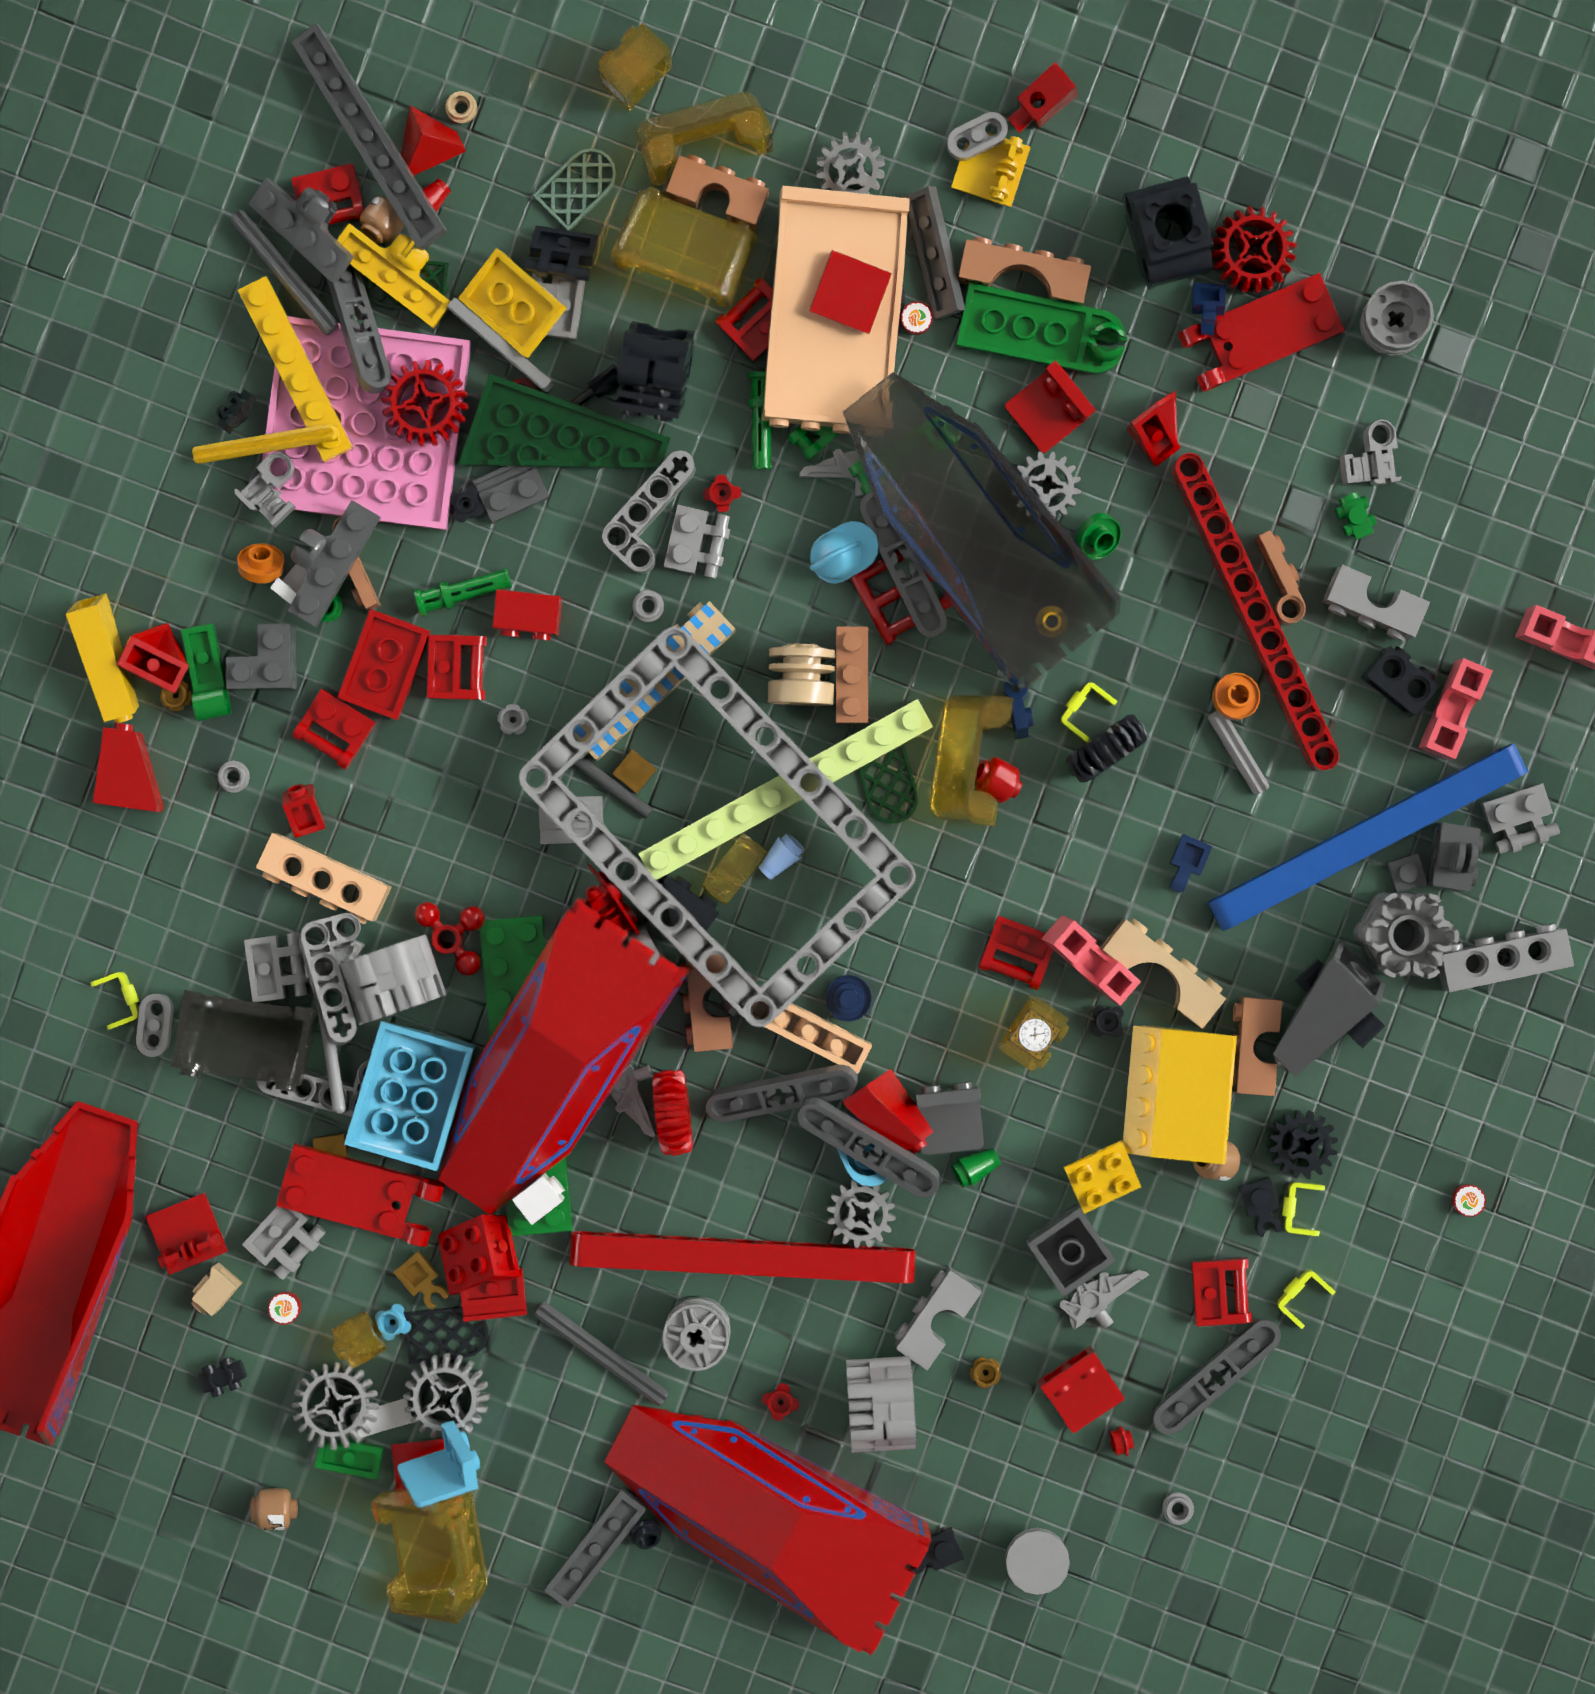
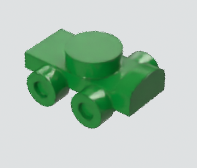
M1355 492L1338 500L1341 506L1335 508V513L1339 520L1346 517L1348 521L1347 524L1342 526L1346 537L1354 535L1355 540L1374 533L1372 527L1377 525L1374 515L1372 513L1368 514L1366 508H1369V503L1365 496L1359 498L1358 493Z

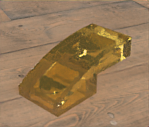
M743 833L701 886L726 906L768 852Z

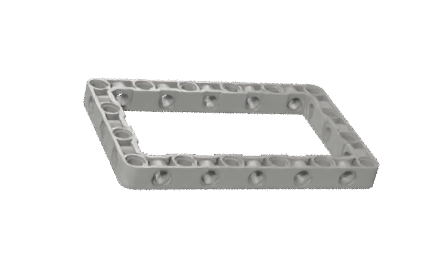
M670 627L664 630L524 765L519 774L520 785L527 794L753 1026L763 1027L770 1024L900 899L915 882V869L909 861L685 630L679 627ZM677 635L684 639V647L681 651L673 653L667 649L666 644L670 637ZM675 668L686 677L703 697L876 874L857 895L838 911L816 935L808 940L762 986L749 977L741 968V965L715 938H712L698 924L689 911L651 875L652 873L626 846L622 845L610 833L603 822L561 780L562 775L578 759H582L609 733L608 730L622 716L629 714L655 688L654 686L658 681ZM627 680L635 681L638 686L637 693L630 698L624 697L620 691L621 685ZM716 682H725L729 686L727 697L723 699L714 698L711 694L712 686ZM580 725H588L591 729L590 739L583 743L578 742L574 736L576 728ZM761 728L771 729L774 733L773 742L766 746L757 743L756 733ZM540 769L544 773L545 780L540 787L534 788L530 785L528 777L531 771ZM806 774H814L819 779V787L813 792H806L801 788L800 781ZM580 815L587 817L590 823L588 831L584 834H578L573 829V821ZM851 820H858L864 827L862 836L857 839L850 838L845 832V826ZM622 862H630L634 866L635 873L630 880L621 879L617 873L618 866ZM897 866H902L908 871V880L902 885H896L890 879L892 869ZM667 908L677 910L680 916L677 925L671 927L664 924L662 921L664 910ZM850 911H856L862 916L861 926L854 930L848 929L843 921L844 916ZM715 954L721 956L725 963L724 969L717 973L711 972L706 964L708 957ZM804 956H809L816 962V968L810 974H803L798 970L797 962ZM757 1001H763L769 1006L770 1012L763 1019H758L751 1013V1006Z

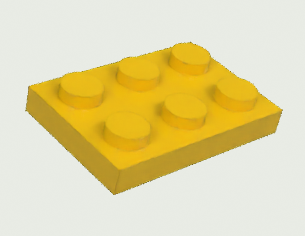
M498 248L494 250L458 297L460 301L526 358H529L567 309L566 306Z

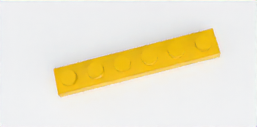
M265 276L239 289L238 292L306 427L325 424H336L338 427L339 439L337 441L315 444L323 461L326 463L354 449L268 277Z

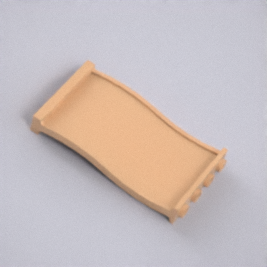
M782 186L779 193L777 250L762 421H769V426L787 428L789 423L801 424V429L809 431H819L820 426L833 427L832 432L850 434L852 429L864 430V435L872 437H882L883 432L888 433L891 430L894 367L904 275L909 198ZM831 250L892 273L870 334H865L809 312Z

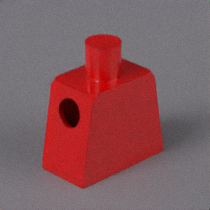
M1054 62L1017 97L1021 107L1007 119L1018 133L1022 132L1032 122L1040 128L1078 96L1077 87L1060 66ZM1038 99L1045 101V104L1040 108L1032 106L1033 102Z

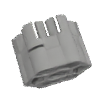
M1380 892L1373 896L1370 906L1365 910L1360 922L1356 924L1353 931L1354 939L1360 945L1372 971L1379 975L1393 978L1409 975L1433 978L1441 972L1436 968L1437 966H1442L1443 953L1453 948L1452 943H1458L1459 932L1458 929H1452L1454 925L1444 919L1443 906H1438V903L1441 902L1438 896L1429 893L1409 894ZM1404 920L1412 926L1414 937L1408 946L1399 948L1394 942L1393 933L1397 924Z
M426 934L339 964L359 1025L447 995Z
M910 1356L846 1360L848 1399L864 1398V1400L848 1401L849 1412L865 1411V1413L849 1414L852 1453L916 1449L914 1394Z

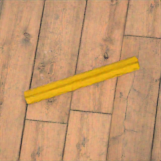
M325 424L195 446L192 449L193 460L197 464L332 442L339 439V432L336 424Z

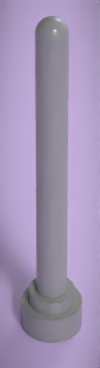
M328 962L315 963L314 969L318 975L328 976L331 974ZM304 966L306 979L309 980L306 966ZM328 992L323 995V1000L326 1005L330 1006ZM318 1011L332 1107L335 1113L341 1114L345 1111L346 1106L336 1045L328 1041Z

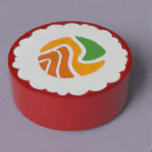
M912 302L904 307L900 320L903 329L907 333L921 335L928 331L933 317L930 308L926 304Z
M1472 1184L1460 1185L1452 1195L1454 1209L1467 1217L1480 1214L1486 1204L1483 1191Z
M280 1292L269 1302V1316L278 1324H290L301 1313V1301L292 1292Z

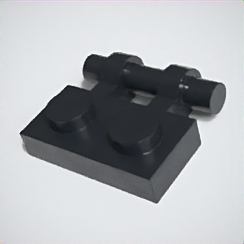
M536 225L530 244V256L540 259H527L525 271L537 273L538 277L548 278V275L566 278L567 282L576 283V280L589 282L591 269L582 268L579 265H593L598 246V235ZM551 260L567 262L568 265L552 263Z

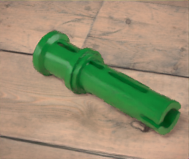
M766 372L748 373V379L751 380V399L748 400L749 409H752V469L756 470L772 469L771 426H769V421H762Z
M507 568L498 572L450 585L448 582L443 581L439 583V586L422 591L414 589V595L420 615L424 617L430 611L444 607L447 610L452 609L456 602L496 592L497 589L512 588ZM493 582L492 584H489V585H485V586H482V587L474 588V589H471V590H466V589H468V588H472V587H475V586H479V585H482V584H486V583ZM436 597H440V598H438V599H434V600H431V601H426V600H429V599H433V598H436Z

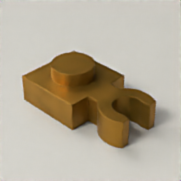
M417 1251L393 1272L413 1297L421 1291L424 1294L425 1305L431 1310L437 1306L431 1299L432 1293L438 1292L444 1299L449 1296L448 1290L443 1285L433 1282L439 1273L420 1251Z

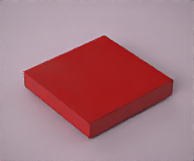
M831 250L809 312L865 334H870L892 273Z

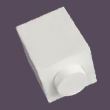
M544 1173L512 1200L530 1224L533 1225L564 1200L565 1197L561 1193L565 1190L555 1176L549 1178Z

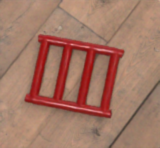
M916 501L908 502L909 507L941 548ZM905 505L906 509L897 513L901 524L904 525L912 520L921 536L911 543L918 552L926 548L928 549L936 564L930 568L938 578L940 576L943 577L951 592L950 594L959 606L967 604L969 600L960 582L958 585L954 582L957 576L951 565ZM895 550L894 552L897 555L898 563H900L904 559L900 555L899 551ZM880 558L850 579L886 645H891L896 640L895 637L915 625L910 615L889 625L881 608L901 598L896 586L874 597L866 583V580L887 570L883 559ZM928 569L925 571L930 582L936 579ZM947 595L938 599L943 610L953 606L952 603H949L950 598Z

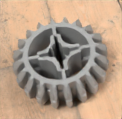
M445 1353L443 1363L440 1362L437 1355H433L431 1357L432 1366L425 1360L421 1361L420 1368L422 1371L413 1369L411 1376L415 1380H407L405 1383V1387L412 1391L404 1393L403 1399L413 1401V1403L405 1407V1412L415 1411L416 1414L410 1419V1422L414 1424L421 1420L423 1423L419 1431L423 1433L427 1427H430L432 1429L430 1437L433 1439L438 1434V1431H442L441 1424L453 1421L436 1418L432 1415L437 1411L447 1412L451 1417L454 1416L456 1418L454 1422L460 1432H462V1427L465 1432L471 1433L473 1431L471 1422L479 1425L482 1418L478 1413H486L488 1407L481 1402L488 1401L490 1394L480 1392V1390L487 1388L488 1382H477V1379L481 1377L483 1372L481 1369L474 1373L470 1371L474 1365L473 1361L470 1360L465 1367L460 1365L463 1360L462 1355H458L454 1363L451 1362L450 1353ZM437 1373H452L462 1378V1380L450 1383L442 1376L438 1377ZM428 1379L432 1384L430 1388L433 1391L434 1398L424 1406L422 1387L425 1380ZM469 1387L472 1402L470 1410L465 1414L461 1409L463 1405L459 1400V1395ZM442 1390H445V1394L447 1391L452 1393L456 1390L450 1400L451 1403H448V1399L446 1402L441 1400L437 1403L443 1393Z
M335 1362L333 1372H330L327 1364H323V1375L319 1376L316 1370L312 1369L310 1374L315 1380L310 1383L307 1379L302 1378L300 1382L307 1387L306 1391L295 1390L294 1392L296 1396L303 1398L302 1402L292 1403V1408L302 1409V1413L293 1416L294 1421L300 1422L305 1420V1423L298 1430L300 1433H305L311 1429L307 1436L309 1442H313L320 1436L318 1440V1447L320 1448L325 1447L327 1440H330V1448L332 1450H337L338 1440H341L344 1448H349L350 1442L348 1437L352 1436L357 1443L361 1442L362 1439L357 1432L360 1429L367 1434L371 1432V1429L364 1425L366 1420L370 1422L377 1421V1417L369 1414V1410H378L379 1404L370 1403L369 1400L376 1398L378 1392L376 1390L366 1391L372 1386V1380L367 1379L361 1383L360 1381L365 1373L359 1370L352 1376L354 1367L351 1364L346 1366L344 1373L341 1372L342 1367L339 1362ZM334 1380H343L353 1384L359 1394L353 1396L351 1394L346 1396L340 1395ZM325 1384V1399L322 1403L310 1409L315 1392ZM333 1396L339 1402H345L343 1403V1408H340L339 1417L332 1410H326L328 1405L331 1404L330 1401L333 1400ZM361 1403L358 1418L347 1428V1412ZM332 1417L337 1432L321 1430L314 1423L313 1418Z

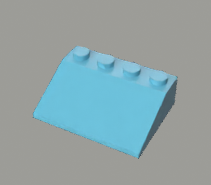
M381 1021L344 1145L437 1171L442 1160L476 1045Z

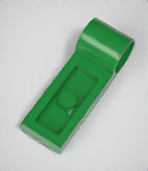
M211 623L182 629L181 634L194 692L192 694V704L197 720L203 721L231 715V705L226 688V679L215 625Z

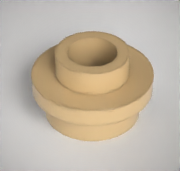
M458 91L448 97L445 110L453 122L466 124L476 116L477 103L471 94ZM459 104H466V112L458 113L456 111Z

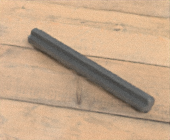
M242 210L234 214L230 219L234 228L324 335H330L339 327L336 319L250 217Z
M547 1302L541 1303L535 1312L536 1318L655 1405L660 1406L668 1397V1391Z

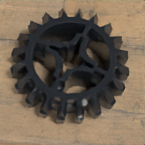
M1128 714L1076 749L1067 757L1066 763L1072 775L1080 783L1088 782L1147 741L1149 735L1145 731V726L1134 714Z

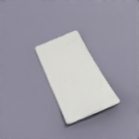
M402 1399L380 1405L378 1410H369V1414L377 1417V1421L370 1422L366 1420L364 1425L368 1426L371 1432L367 1434L360 1429L357 1432L359 1436L363 1438L410 1424L411 1412H405L408 1401ZM360 1412L350 1416L352 1423L356 1421Z

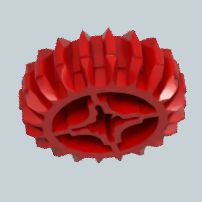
M1251 206L1247 207L1245 217L1239 209L1235 210L1233 213L1234 220L1226 216L1223 219L1225 227L1218 226L1215 233L1220 238L1212 239L1213 247L1219 249L1211 251V257L1213 259H1220V261L1213 265V269L1220 270L1223 268L1225 270L1220 279L1224 281L1230 276L1233 280L1229 287L1232 289L1236 287L1238 282L1242 283V293H1246L1250 285H1252L1254 293L1258 294L1261 291V283L1267 291L1273 288V281L1280 284L1284 280L1282 273L1289 274L1292 268L1287 263L1296 260V255L1288 252L1297 247L1296 242L1287 241L1294 234L1293 230L1285 232L1282 230L1287 221L1283 219L1277 224L1274 221L1277 217L1275 211L1269 217H1265L1266 211L1264 207H1260L1257 215H1254V210ZM1258 227L1266 232L1255 236L1247 230L1243 231L1241 228ZM1231 235L1237 240L1235 243L1240 251L1239 256L1234 261H1232L1229 253ZM1272 239H1274L1278 251L1275 265L1270 261L1272 257L1267 252V245ZM1263 241L1257 253L1253 256L1248 255L1243 259L1250 246H1257ZM1251 264L1259 270L1263 269L1265 272L1251 274L1241 270V268Z
M425 360L423 369H420L417 361H413V371L409 372L403 365L400 367L401 372L404 374L403 377L399 378L394 373L391 375V379L396 385L394 387L387 385L385 390L392 395L391 397L384 396L381 398L383 404L391 405V407L382 410V413L385 417L394 416L387 422V425L390 429L399 426L395 432L398 438L403 437L407 433L406 442L410 445L418 437V445L420 447H425L427 438H430L433 446H437L438 435H441L444 441L447 442L450 440L446 433L449 428L456 434L459 432L458 427L453 424L455 420L461 423L465 422L466 418L459 414L458 411H466L469 406L464 402H459V400L468 397V394L465 390L456 391L463 385L461 379L451 381L455 375L452 369L447 370L443 374L444 365L440 362L432 371L430 360ZM424 379H432L442 383L447 387L449 393L429 392ZM415 382L414 395L410 399L405 400L404 404H400L404 391ZM422 392L429 401H432V405H429L430 408L427 409L428 415L418 406V402L422 403L420 401L423 398ZM447 403H450L445 418L435 425L436 412L440 408L446 407ZM401 414L421 415L426 428H416L407 424Z
M673 1069L655 1073L652 1078L653 1101L661 1152L664 1155L672 1156L689 1153L693 1148V1133L685 1074L681 1070L673 1071Z

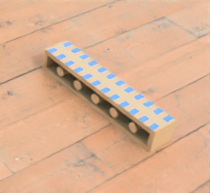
M710 601L705 606L701 602L698 603L687 614L690 620L682 627L678 624L674 626L685 630L709 656L736 632V629ZM677 635L670 637L666 644L667 649L673 653L681 651L684 647V639ZM676 668L670 670L629 714L622 716L608 730L609 733L589 753L596 760L603 757L682 683L686 677ZM633 680L623 682L620 688L621 694L627 698L633 697L638 690L637 683ZM580 725L576 728L574 736L579 742H586L591 737V729L588 725Z

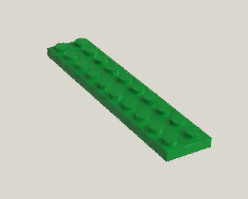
M543 915L485 920L480 928L490 1038L546 947ZM566 1157L545 1172L549 1178L555 1176L565 1190L561 1194L565 1198L533 1225L530 1224L512 1199L506 1203L507 1221L512 1236L573 1230Z

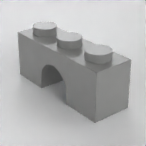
M1343 564L1336 567L1322 600V603L1329 605L1328 610L1343 617L1347 613L1358 618V624L1370 629H1375L1376 626L1388 630L1386 633L1388 637L1404 642L1405 638L1412 639L1416 637L1430 604L1429 601L1399 590L1394 592L1391 602L1386 608L1376 607L1367 597V587L1371 576Z
M948 1266L945 1272L942 1270L938 1271L930 1284L933 1289L928 1297H920L912 1310L915 1315L910 1323L903 1322L894 1335V1338L897 1339L895 1343L896 1349L905 1356H910L911 1360L927 1371L946 1345L944 1339L931 1328L933 1317L940 1311L951 1310L964 1318L982 1293L979 1286L950 1266Z

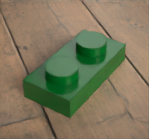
M349 1439V1448H344L341 1440H338L337 1450L330 1448V1440H327L324 1448L318 1447L314 1468L374 1480L378 1479L385 1446L366 1442L357 1443L355 1440Z

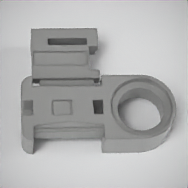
M1377 420L1365 428L1363 434L1365 453H1362V457L1353 458V454L1339 457L1343 485L1370 481V485L1378 486L1393 484L1402 478V476L1396 477L1393 450L1398 448L1396 430L1387 420ZM1376 426L1384 428L1387 432V440L1384 444L1375 442L1372 437V431Z
M280 452L268 455L256 467L260 473L241 492L238 489L234 491L235 495L249 509L254 512L260 511L274 527H277L296 508L291 501L286 503L280 497L282 493L279 490L292 478L295 471L293 461L287 455ZM276 459H284L288 465L287 472L280 477L274 476L270 470L272 462Z

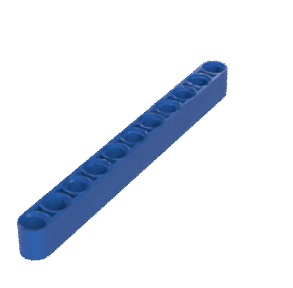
M1509 744L1215 897L1207 903L1221 930L1225 931L1502 787L1529 771L1515 744Z

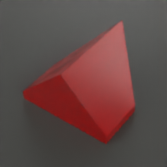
M409 105L400 155L413 176L466 152L457 131Z
M1176 390L1148 408L1130 422L1126 428L1155 467L1181 448L1177 436Z
M169 623L130 636L116 665L139 679L174 694L189 667Z

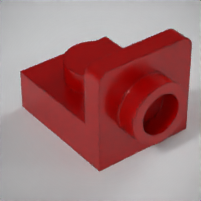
M297 784L291 786L283 793L282 806L295 838L325 829V821L315 798L313 784L305 786L304 784Z

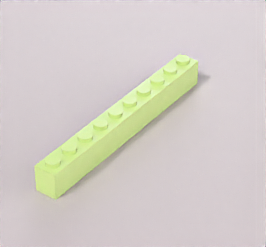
M917 699L815 755L810 760L834 783L932 729L933 725ZM806 774L800 781L801 788L806 792H813L819 787V779L814 774ZM779 775L638 854L645 867L652 873L651 875L656 880H659L803 799Z

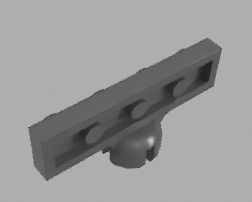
M265 178L249 202V205L329 281L338 282L354 256L328 231V223L337 210L336 204L331 201L328 205L330 198L327 195L309 187L305 188L297 201H294L273 180Z
M351 500L331 535L323 536L313 529H307L300 535L298 539L313 549L309 553L297 545L293 547L291 553L292 561L305 568L307 577L287 611L318 627L381 518L379 515Z

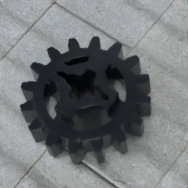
M1298 1109L1294 1111V1118L1283 1114L1284 1123L1281 1125L1274 1122L1273 1124L1278 1130L1277 1133L1268 1134V1137L1274 1140V1144L1268 1146L1267 1149L1277 1154L1271 1159L1274 1164L1282 1162L1280 1171L1284 1174L1292 1169L1291 1176L1296 1179L1299 1177L1300 1172H1303L1306 1179H1311V1171L1313 1170L1317 1174L1322 1175L1323 1172L1320 1166L1325 1164L1331 1167L1332 1163L1327 1158L1329 1155H1337L1338 1153L1331 1148V1144L1338 1142V1138L1329 1136L1334 1127L1332 1125L1323 1126L1326 1118L1321 1115L1314 1120V1112L1310 1110L1306 1112L1305 1117H1303ZM1298 1124H1311L1316 1129H1311L1308 1132L1303 1131ZM1287 1132L1289 1134L1287 1144L1282 1147L1283 1138ZM1301 1137L1309 1140L1305 1144L1307 1148L1305 1151L1297 1148L1300 1145L1298 1139ZM1323 1142L1322 1151L1318 1157V1146ZM1299 1157L1303 1158L1307 1164L1296 1165L1289 1160Z

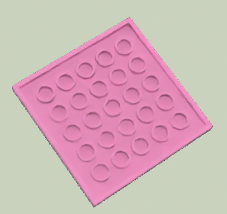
M288 316L354 449L326 463L323 461L315 444L263 453L262 461L268 455L280 452L287 455L294 463V474L279 490L282 493L280 497L286 503L291 501L296 506L294 511L339 517L344 514L349 503L353 500L381 517L379 522L447 531L461 422L455 420L453 423L459 429L457 434L450 428L446 431L450 438L449 441L445 442L441 435H438L437 446H433L430 438H427L425 447H420L418 445V437L410 445L406 442L407 433L403 437L398 438L395 432L399 426L390 429L387 425V422L394 416L385 417L382 413V410L391 407V405L383 404L381 398L384 396L391 397L392 394L386 390L377 394L369 393L360 387L340 323H338L339 327L330 335H324L312 319ZM378 328L391 375L394 373L401 378L404 376L400 370L401 366L404 365L411 372L413 371V361H417L420 369H423L425 360H430L432 371L440 362L444 365L443 374L449 369L455 372L451 381L461 379L463 385L456 391L466 389L472 343L470 340ZM275 366L266 434L307 428ZM390 379L388 385L394 387L396 383L392 379ZM424 379L429 392L449 393L447 387L442 383L432 379ZM415 382L404 391L400 404H404L405 400L410 399L414 395ZM422 392L423 398L420 399L422 403L418 402V406L428 415L427 409L430 408L429 405H432V401H429ZM447 403L446 407H442L436 412L435 425L445 418L450 403ZM401 414L407 424L416 428H426L421 415ZM284 459L274 460L270 467L271 473L277 477L283 476L288 469L287 462Z

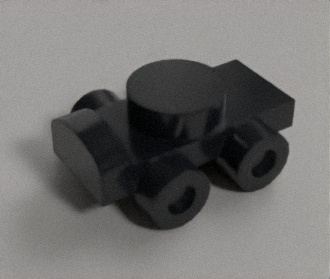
M245 389L241 393L231 391L228 395V400L232 405L229 409L225 406L217 408L216 415L220 418L217 424L227 433L231 434L234 430L233 428H237L247 420L252 409V403L256 398Z
M231 1356L219 1361L221 1366L216 1369L213 1363L203 1366V1373L199 1374L198 1378L204 1394L210 1392L212 1398L224 1393L223 1386L228 1385L230 1391L242 1387L240 1380L247 1378V1373L241 1359L233 1362Z

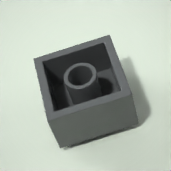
M1074 1204L1024 1239L1063 1297L1116 1261L1077 1204Z

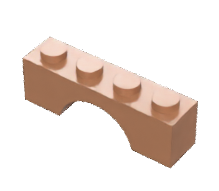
M973 237V240H966L958 275L960 284L969 285V282L990 286L996 278L1004 273L1025 271L1036 276L1043 283L1049 299L1083 305L1091 270L1090 265L1084 264L1085 260L1076 257H1066V260L1053 258V253L1043 250H1036L1035 254L1022 251L1023 247L1009 243L1004 244V247L991 244V240L983 237Z

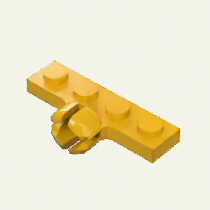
M350 223L347 225L337 241L354 256L350 265L434 329L448 311V304L451 301L419 276L420 270L429 259V254L426 250L419 249L413 239L404 234L398 235L389 247L382 248Z

